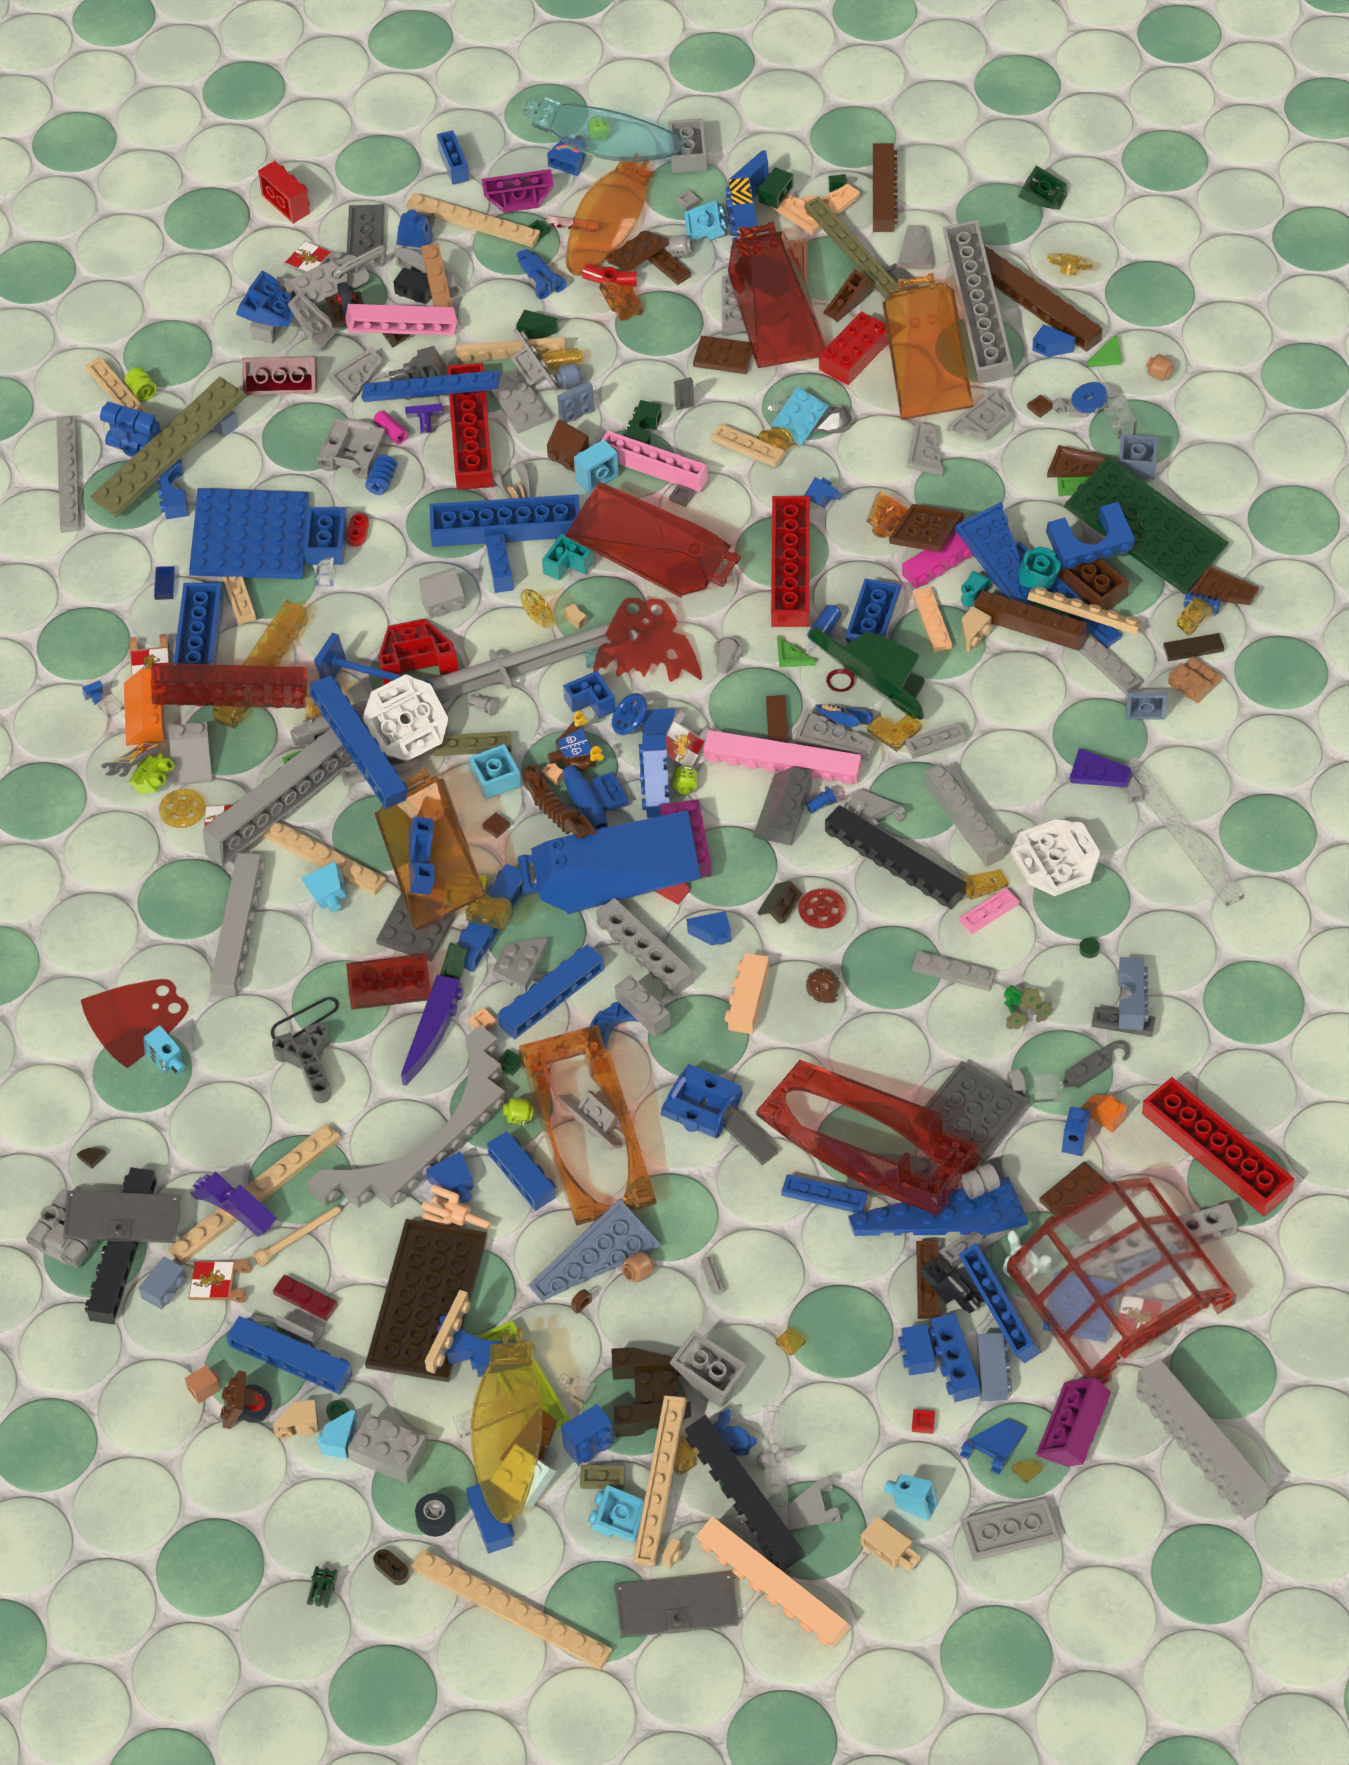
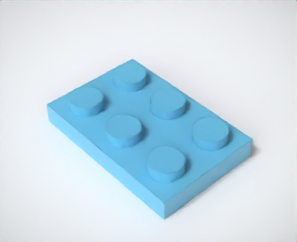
M797 387L770 427L802 446L829 405Z

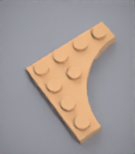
M846 184L840 189L830 192L829 196L820 198L837 216L860 198V192ZM788 194L778 209L771 207L812 235L821 229L818 223L804 209V203L818 196L795 198L792 197V194Z

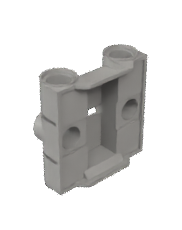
M335 418L317 456L318 466L325 471H331L335 465L352 468L353 474L358 478H367L386 437L385 429L365 421ZM345 449L354 450V451H357V453L347 452V451H344V450H345Z
M62 1189L51 1205L42 1209L41 1218L26 1236V1240L42 1253L66 1265L69 1264L79 1268L99 1240L63 1239V1224L65 1222L67 1203L66 1193L68 1190Z

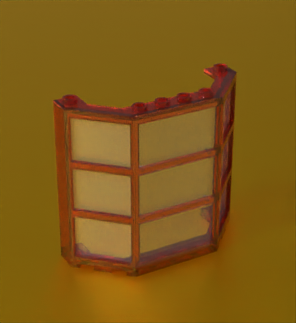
M1148 1177L1119 1180L1110 1184L1106 1183L1096 1193L1084 1196L1076 1205L1067 1206L1058 1216L1049 1217L1007 1262L1008 1274L1042 1321L1047 1324L1050 1332L1084 1379L1095 1377L1103 1385L1112 1380V1372L1117 1368L1116 1363L1121 1357L1126 1359L1135 1350L1200 1310L1207 1309L1209 1307L1208 1304H1213L1215 1312L1220 1314L1236 1303L1237 1297Z

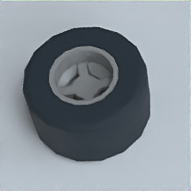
M439 1493L427 1494L416 1504L415 1516L417 1526L424 1534L433 1537L442 1536L448 1533L454 1526V1507L447 1496Z

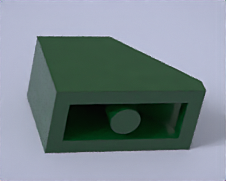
M524 309L516 324V328L519 332L523 331L528 339H541L558 333V318Z

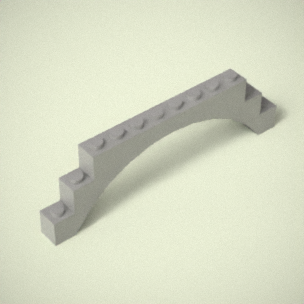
M481 1025L466 1037L469 1055L468 1081L455 1112L435 1136L418 1149L396 1160L378 1166L354 1170L321 1169L307 1182L309 1194L326 1207L330 1203L337 1201L340 1194L358 1208L364 1203L369 1202L373 1194L390 1208L401 1203L405 1195L411 1190H415L419 1182L427 1177L426 1169L448 1158L454 1150H458L468 1137H472L482 1124H486L497 1110L500 1111L504 1103H506L505 1091L496 1085L502 1077L501 1064L492 1058L499 1050L498 1038Z

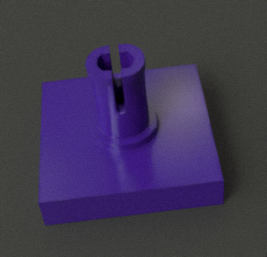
M442 404L405 407L407 418L419 417L421 434L425 433V424L427 433H432L430 416L443 415Z

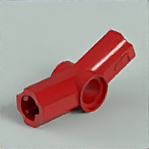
M586 264L583 269V279L599 283L603 289L608 291L614 290L617 287H636L637 271H617L614 267L600 268L591 264Z

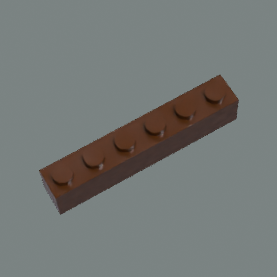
M873 143V232H894V225H898V214H894V212H898V201H894V199H898V188H894V186H897V176H894V174H897V163H894V161H897V150H894V143Z
M984 590L981 591L974 603L975 608L991 616L992 624L1077 651H1080L1087 639V624L1080 620Z

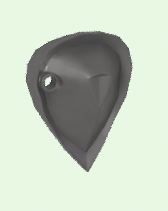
M834 405L824 412L812 432H846L851 426L852 416L844 406Z

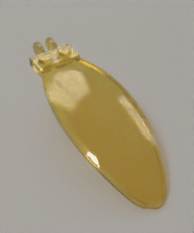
M522 1328L516 1329V1343H510V1330L504 1329L503 1343L491 1344L490 1365L485 1371L478 1387L471 1416V1449L476 1475L490 1512L501 1523H509L517 1518L525 1505L538 1461L542 1436L541 1392L533 1367L535 1346L533 1341L523 1342L524 1333Z

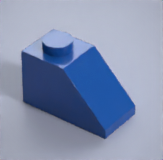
M726 911L686 919L688 934L710 945H723L731 942V929Z

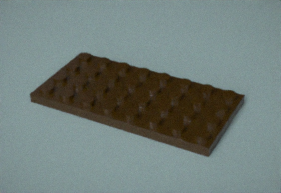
M410 1219L405 1220L365 1362L367 1369L449 1382L454 1363L449 1364L447 1356H445L442 1366L437 1368L435 1374L426 1370L425 1359L438 1335L437 1325H441L440 1317L448 1315L459 1290L468 1292L469 1302L471 1301L488 1238L487 1232ZM464 1314L462 1317L461 1330L464 1328L467 1314Z

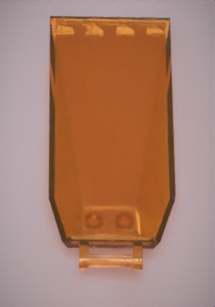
M928 273V276L912 279H898L899 291L890 292L885 301L882 302L901 420L974 407L954 288L952 289L946 282L935 284L934 273ZM930 283V285L905 290V287Z
M428 768L422 769L421 773L404 781L408 788L424 780V782L408 789L405 801L387 809L382 806L379 811L374 813L413 928L416 931L486 896L446 782L439 774L432 777ZM413 816L433 819L430 863L434 865L435 881L430 895L410 893L408 830Z

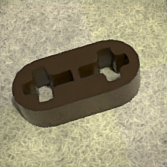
M381 1549L374 1554L375 1568L393 1584L403 1585L409 1580L408 1567L387 1549ZM380 1558H382V1559H386V1558H387V1561H388V1564H389V1565H387L385 1562H381V1563H380V1560H379V1559H380ZM393 1569H395L399 1573L403 1571V1576H395V1571Z

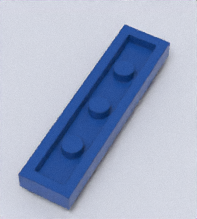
M787 1174L781 1196L854 1213H862L868 1193Z

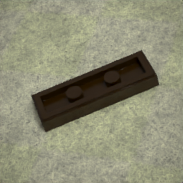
M1219 633L1163 643L1168 662L1191 658L1192 656L1197 657L1224 652V645Z

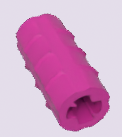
M385 410L375 414L373 422L379 428L385 429V433L390 440H393L396 444H402L407 439L408 432Z

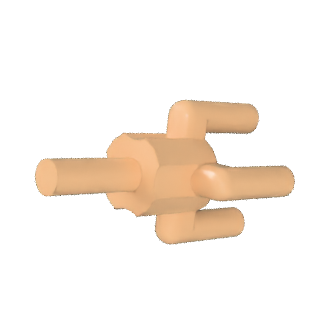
M433 1185L431 1188V1192L437 1194L433 1197L432 1203L440 1205L442 1208L426 1201L422 1204L421 1209L428 1211L424 1213L423 1219L434 1224L451 1226L452 1223L463 1226L466 1222H469L487 1230L491 1224L490 1221L470 1214L471 1208L458 1202L459 1195L437 1185Z

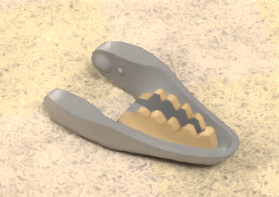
M515 464V470L521 482L508 487L503 486L500 473L497 470L493 471L494 480L507 499L531 497L528 472L523 464Z

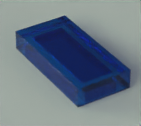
M174 566L156 567L155 600L174 599Z

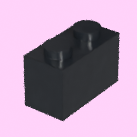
M403 267L393 281L395 294L415 302L427 304L431 299L427 275Z

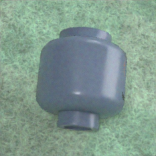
M575 363L562 365L558 368V373H555L556 380L558 381L557 384H561L564 389L579 386L583 380L581 367H577Z

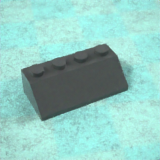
M790 767L774 774L753 834L754 838L792 845L812 786V770Z

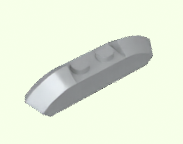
M394 248L396 266L427 275L421 253L406 248ZM444 268L450 297L458 296L463 290L462 282L456 274Z

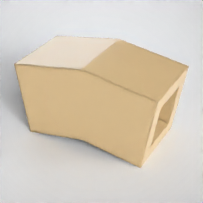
M575 604L564 608L566 619L577 629L580 630L587 623V615L579 611Z

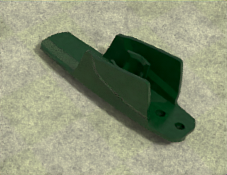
M814 627L810 631L808 637L822 651L851 672L856 678L912 719L922 720L924 718L922 706L916 697L921 691L925 679L912 673L919 659L918 653L869 631L845 646L840 645L818 627Z

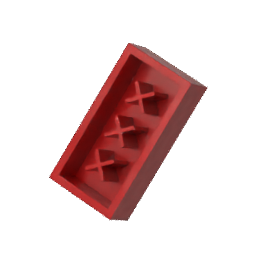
M861 311L819 354V370L849 385L891 341V326Z

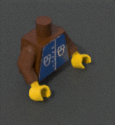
M577 711L574 714L576 722H572L566 731L556 739V751L548 753L547 756L550 764L561 762L564 769L574 765L580 772H585L588 768L596 766V760L602 761L604 755L601 754L602 749L598 746L592 748L583 727L580 728V724H587L588 718L584 716L583 712Z

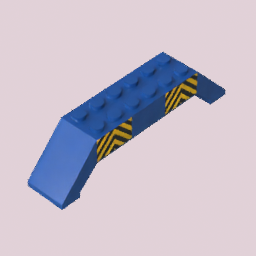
M762 150L728 179V187H725L726 198H729L726 200V209L730 211L728 212V221L732 223L730 225L731 236H734L732 238L733 249L737 250L734 251L735 261L739 262L736 264L737 273L741 274L744 283L777 299L789 293L787 267L762 254L753 199L758 195L757 189L759 185L764 183L768 174L766 150Z

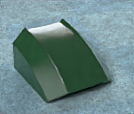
M1036 165L1025 181L1018 197L1040 207L1060 210L1067 196V184Z

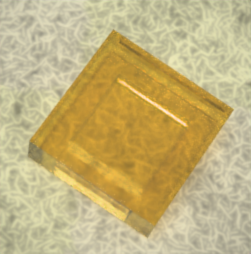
M791 1327L776 1339V1345L791 1357L806 1343V1339Z

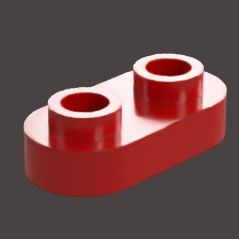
M357 513L351 517L347 530V541L351 546H361L365 543L369 529L367 515Z

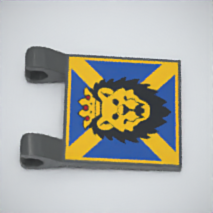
M143 742L116 761L103 763L101 767L106 768L109 766V772L105 773L109 776L122 767L123 773L119 774V776L125 777L128 775L131 767L162 746L157 743Z

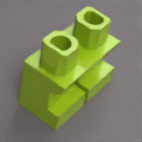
M161 753L154 758L149 755L140 761L129 783L139 794L157 792L159 787L165 784L168 771L173 770L175 764L170 758H164Z

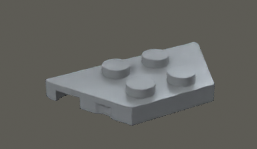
M995 387L950 423L948 431L987 440L1010 422L1011 413L1006 408L1004 400L1001 399L998 388Z
M544 937L504 945L493 967V976L499 980H504L511 986L516 984L520 987V991L526 992L549 945L548 938Z

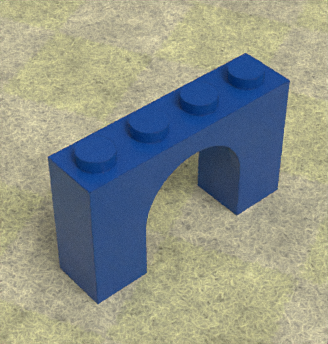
M1118 502L1100 507L1098 517L1105 530L1106 538L1097 544H1085L1077 540L1065 517L1047 523L1046 534L1058 561L1060 560L1062 569H1072L1079 564L1092 563L1096 559L1109 558L1113 554L1126 553L1133 549L1135 538Z

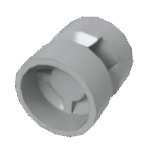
M990 1163L980 1166L976 1171L971 1170L961 1175L963 1188L971 1199L984 1195L985 1191L990 1192L1000 1187L998 1174Z

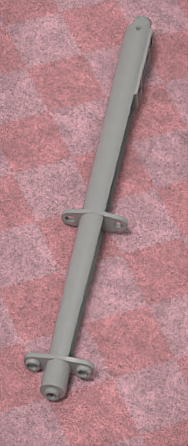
M618 607L616 608V614L619 620L502 657H498L492 649L489 650L491 660L430 679V681L433 682V690L440 702L502 681L505 687L510 689L512 688L511 677L619 639L629 637L633 645L638 646L642 642L640 632L654 628L656 619L649 610L628 616L625 608ZM368 700L351 705L353 709L358 711L360 720ZM318 715L303 720V725L294 727L290 734L294 745L302 746L313 743L331 727L323 715Z

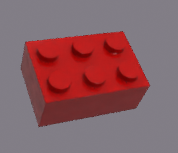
M274 160L258 170L262 196L294 224L310 214L307 187L298 182L294 175L289 174L283 165H279Z

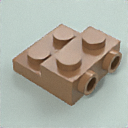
M1192 656L1185 664L1180 663L1169 673L1168 684L1173 689L1183 693L1188 699L1199 703L1222 682L1223 676Z

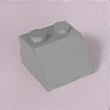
M455 567L419 579L422 604L430 619L465 607L464 594Z

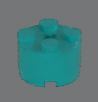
M1039 546L1032 550L1029 549L1025 553L1018 569L1019 583L1030 589L1043 587L1048 590L1054 584L1061 567L1060 560L1058 561L1055 557L1056 554L1046 547Z

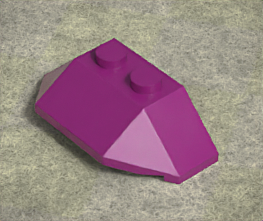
M551 169L481 179L484 197L503 213L539 208L554 187Z

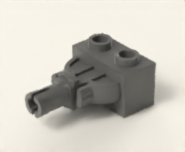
M435 346L417 350V356L413 357L410 362L404 363L402 369L389 371V379L394 381L447 375V366Z

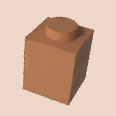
M207 1365L184 1378L188 1391L198 1404L220 1391L218 1383L220 1378L216 1371H211Z

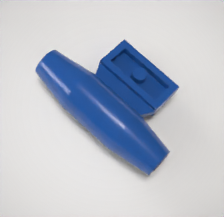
M574 765L568 766L562 771L568 794L580 815H584L588 819L594 830L608 827L603 809L614 810L629 804V799L613 772L597 776L589 783Z

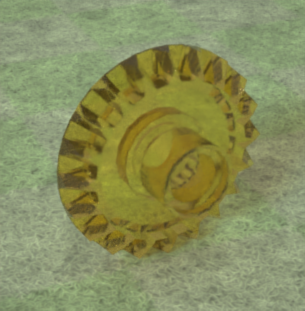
M1064 253L1047 254V260L1050 263L1061 266L1060 273L1075 276L1076 269L1088 270L1093 267L1092 261L1076 255Z

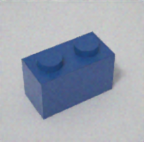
M927 1324L901 1328V1336L898 1337L900 1350L904 1349L905 1355H902V1362L904 1368H908L909 1376L935 1372V1359Z

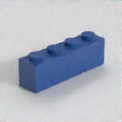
M506 1131L487 1143V1151L490 1158L535 1211L556 1198L555 1183L552 1179L546 1178L539 1164L535 1165L530 1153L520 1147V1142L515 1136L512 1137Z

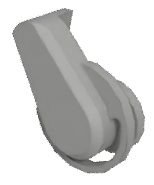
M723 637L714 644L718 672L727 673L732 660L739 657L742 653V645L736 638Z

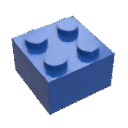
M598 1404L561 1426L563 1447L577 1465L590 1461L595 1454L600 1451H606L614 1443L612 1422Z

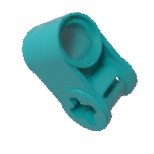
M972 571L968 579L961 586V592L963 593L961 596L962 605L966 607L974 606L981 591H988L991 585V578Z

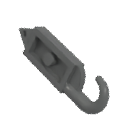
M1114 1041L1099 1051L1096 1050L1065 1070V1077L1061 1088H1080L1109 1069L1112 1065L1110 1053L1115 1049H1123L1125 1055L1122 1059L1123 1061L1127 1060L1130 1056L1128 1045L1120 1041Z

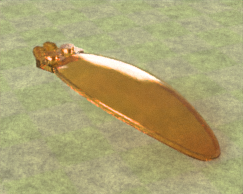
M636 154L632 162L622 158L615 170L601 177L586 192L576 210L567 241L565 260L570 273L582 276L586 264L598 267L606 260L607 256L618 249L631 233L644 206L646 186L654 174L646 169L649 160L646 159L640 167L636 165L639 161V155Z

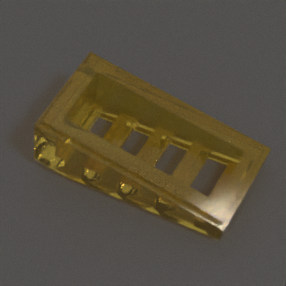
M1001 870L965 876L964 882H966V894L970 900L1008 887L1009 884Z

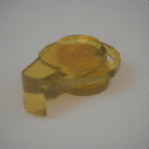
M780 427L761 431L757 438L785 451L794 442L790 432Z

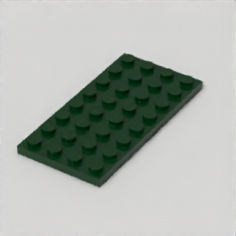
M1109 456L1064 505V508L1106 537L1105 530L1098 517L1100 507L1118 502L1135 538L1133 549L1126 553L1184 595L1229 544V542Z

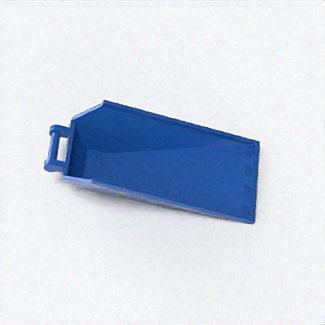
M688 811L594 830L595 835L589 834L582 836L581 839H578L574 834L556 838L531 848L532 855H520L517 858L518 865L521 866L523 893L531 894L538 892L541 901L567 912V914L607 904L614 898L619 901L701 878ZM534 864L536 883H531L528 865Z

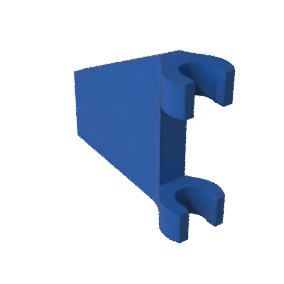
M1007 1418L966 1440L961 1447L962 1452L960 1456L968 1459L973 1449H976L994 1459L991 1472L999 1475L1027 1428Z

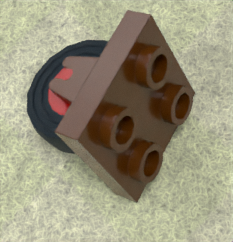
M238 1370L235 1376L230 1378L228 1386L223 1389L222 1400H224V1406L220 1413V1419H223L222 1428L231 1429L238 1417L249 1423H258L263 1421L271 1412L273 1404L269 1392L256 1384L246 1385L247 1372Z

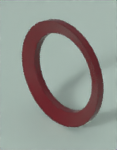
M836 669L828 674L826 682L831 690L845 692L853 687L854 676L848 670ZM836 674H845L850 678L851 683L847 688L837 689L831 685L830 679Z

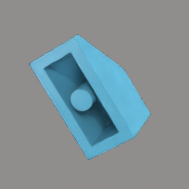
M350 1410L325 1425L323 1433H319L317 1444L320 1446L323 1455L347 1459L348 1447L352 1441L357 1424L355 1410Z

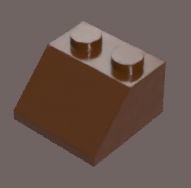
M559 419L547 443V455L552 461H556L567 470L575 472L574 456L589 448V437L587 434Z

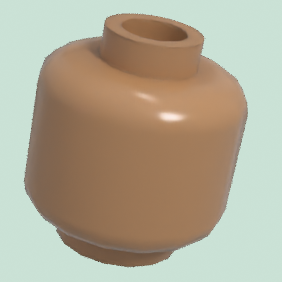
M1157 354L1154 358L1150 357L1146 364L1148 375L1159 381L1168 380L1174 369L1172 360L1161 354Z
M636 1252L624 1260L622 1267L623 1275L629 1281L641 1282L652 1275L654 1261L651 1256L644 1252Z

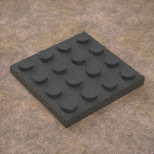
M961 1061L915 1117V1122L983 1162L987 1160L1030 1106V1100Z

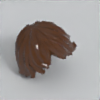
M821 967L820 969L813 970L808 975L806 989L809 996H812L818 1002L835 1003V997L838 996L837 992L841 983L839 982V977H837L832 969Z

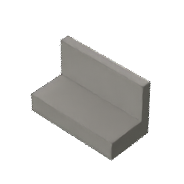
M290 1311L286 1313L284 1318L278 1315L275 1318L279 1332L288 1334L297 1341L306 1342L312 1348L316 1347L325 1333L324 1327Z

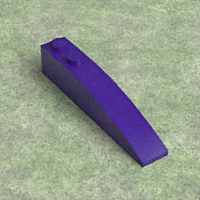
M436 975L401 1072L402 1085L407 1086L421 1071L440 1044L452 1016H456L457 1002L463 996V988H461L459 979Z

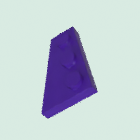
M1079 748L1069 779L1071 783L1127 788L1132 771L1128 766Z

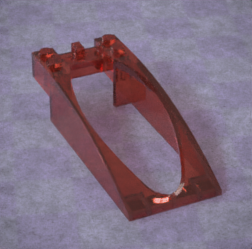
M802 1060L796 1063L756 1111V1115L769 1126L831 1168L877 1192L936 1216L949 1203L948 1196L958 1188V1184L962 1180V1174L975 1170L980 1162L978 1144L943 1131L942 1113ZM791 1091H804L863 1113L900 1134L926 1154L933 1162L940 1165L928 1178L911 1171L909 1153H904L898 1162H894L801 1126L786 1103V1095Z

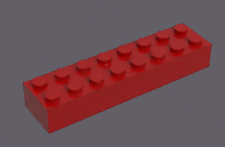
M483 362L447 365V375L484 372ZM486 390L449 394L457 490L494 487Z
M772 496L771 627H809L810 496Z
M1173 1077L1169 1078L1143 1100L1142 1115L1262 1216L1265 1217L1293 1192L1295 1178Z

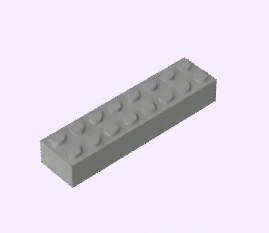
M1159 1358L1140 1370L1136 1390L1138 1399L1142 1403L1145 1402L1153 1417L1158 1418L1163 1423L1165 1431L1174 1436L1180 1449L1185 1450L1190 1455L1192 1463L1201 1468L1207 1481L1212 1482L1217 1487L1219 1495L1223 1499L1226 1498L1234 1513L1240 1515L1245 1520L1264 1508L1269 1486Z

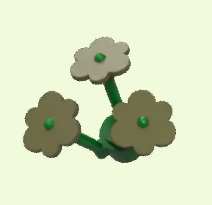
M1014 985L1009 986L1004 992L1006 999L1004 1004L1011 1013V1016L1006 1019L1007 1028L1019 1029L1028 1023L1027 1014L1015 1011L1013 1005H1021L1025 1010L1029 1008L1031 1010L1037 1009L1036 1022L1039 1023L1045 1021L1052 1013V1003L1044 1002L1039 1006L1042 1001L1039 990L1027 988L1025 992H1022Z

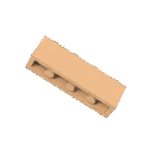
M745 953L743 961H739L738 972L740 974L739 977H735L734 989L736 990L735 993H731L729 1005H732L731 1010H727L725 1022H728V1030L753 1034L769 970V957Z

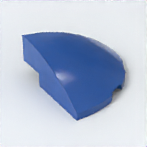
M262 270L239 304L236 315L260 324L289 326L293 318V313L288 306L291 297L288 292H284L279 287V281Z

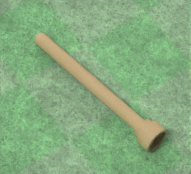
M335 1206L268 1249L260 1248L253 1252L255 1261L260 1267H263L269 1263L272 1255L341 1212V1208Z

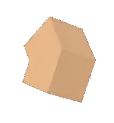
M555 763L547 764L541 771L547 781L557 786L564 779L562 775L563 770L558 768Z

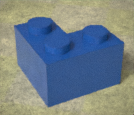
M598 671L563 685L564 700L572 712L591 706L599 719L613 713L616 709L615 697Z

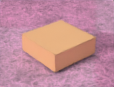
M482 1008L468 1018L469 1023L475 1029L481 1025L486 1030H489L497 1024V1019L485 1008Z

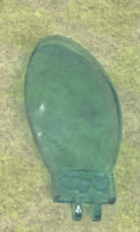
M544 96L542 103L532 100L527 101L526 105L528 108H525L522 112L526 118L534 119L532 122L533 127L545 132L549 131L566 145L601 159L623 162L650 161L673 156L683 149V143L677 134L637 117L608 109L577 104H561Z

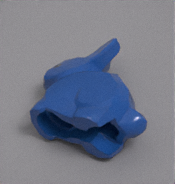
M726 1409L725 1412H720L718 1421L713 1426L733 1453L742 1456L748 1455L751 1447L757 1444V1439L751 1437L748 1431L741 1426H729L732 1415L729 1409Z

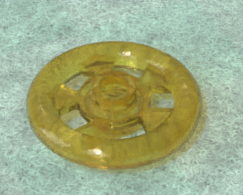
M523 590L520 596L521 603L528 616L539 626L550 628L554 623V616L548 603L534 590Z
M179 789L170 792L162 799L159 805V815L162 821L174 828H186L196 824L205 812V802L201 795L189 789ZM186 797V800H177V798ZM195 801L197 806L192 807L190 802ZM169 803L173 804L172 809H167ZM190 812H192L194 815L191 818L187 819L185 816L189 815ZM174 814L179 818L177 820H174L171 818V816Z

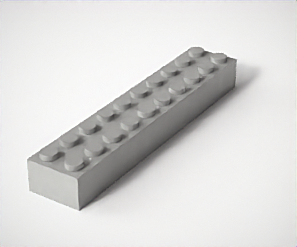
M978 219L943 227L946 248L978 383L1014 376L1013 363Z
M332 728L320 735L298 755L293 756L284 766L279 767L275 773L265 778L261 784L250 790L246 796L236 801L232 807L222 812L218 818L204 827L205 854L220 866H224L237 853L244 850L275 823H278L340 773V768L348 767L353 763V760Z

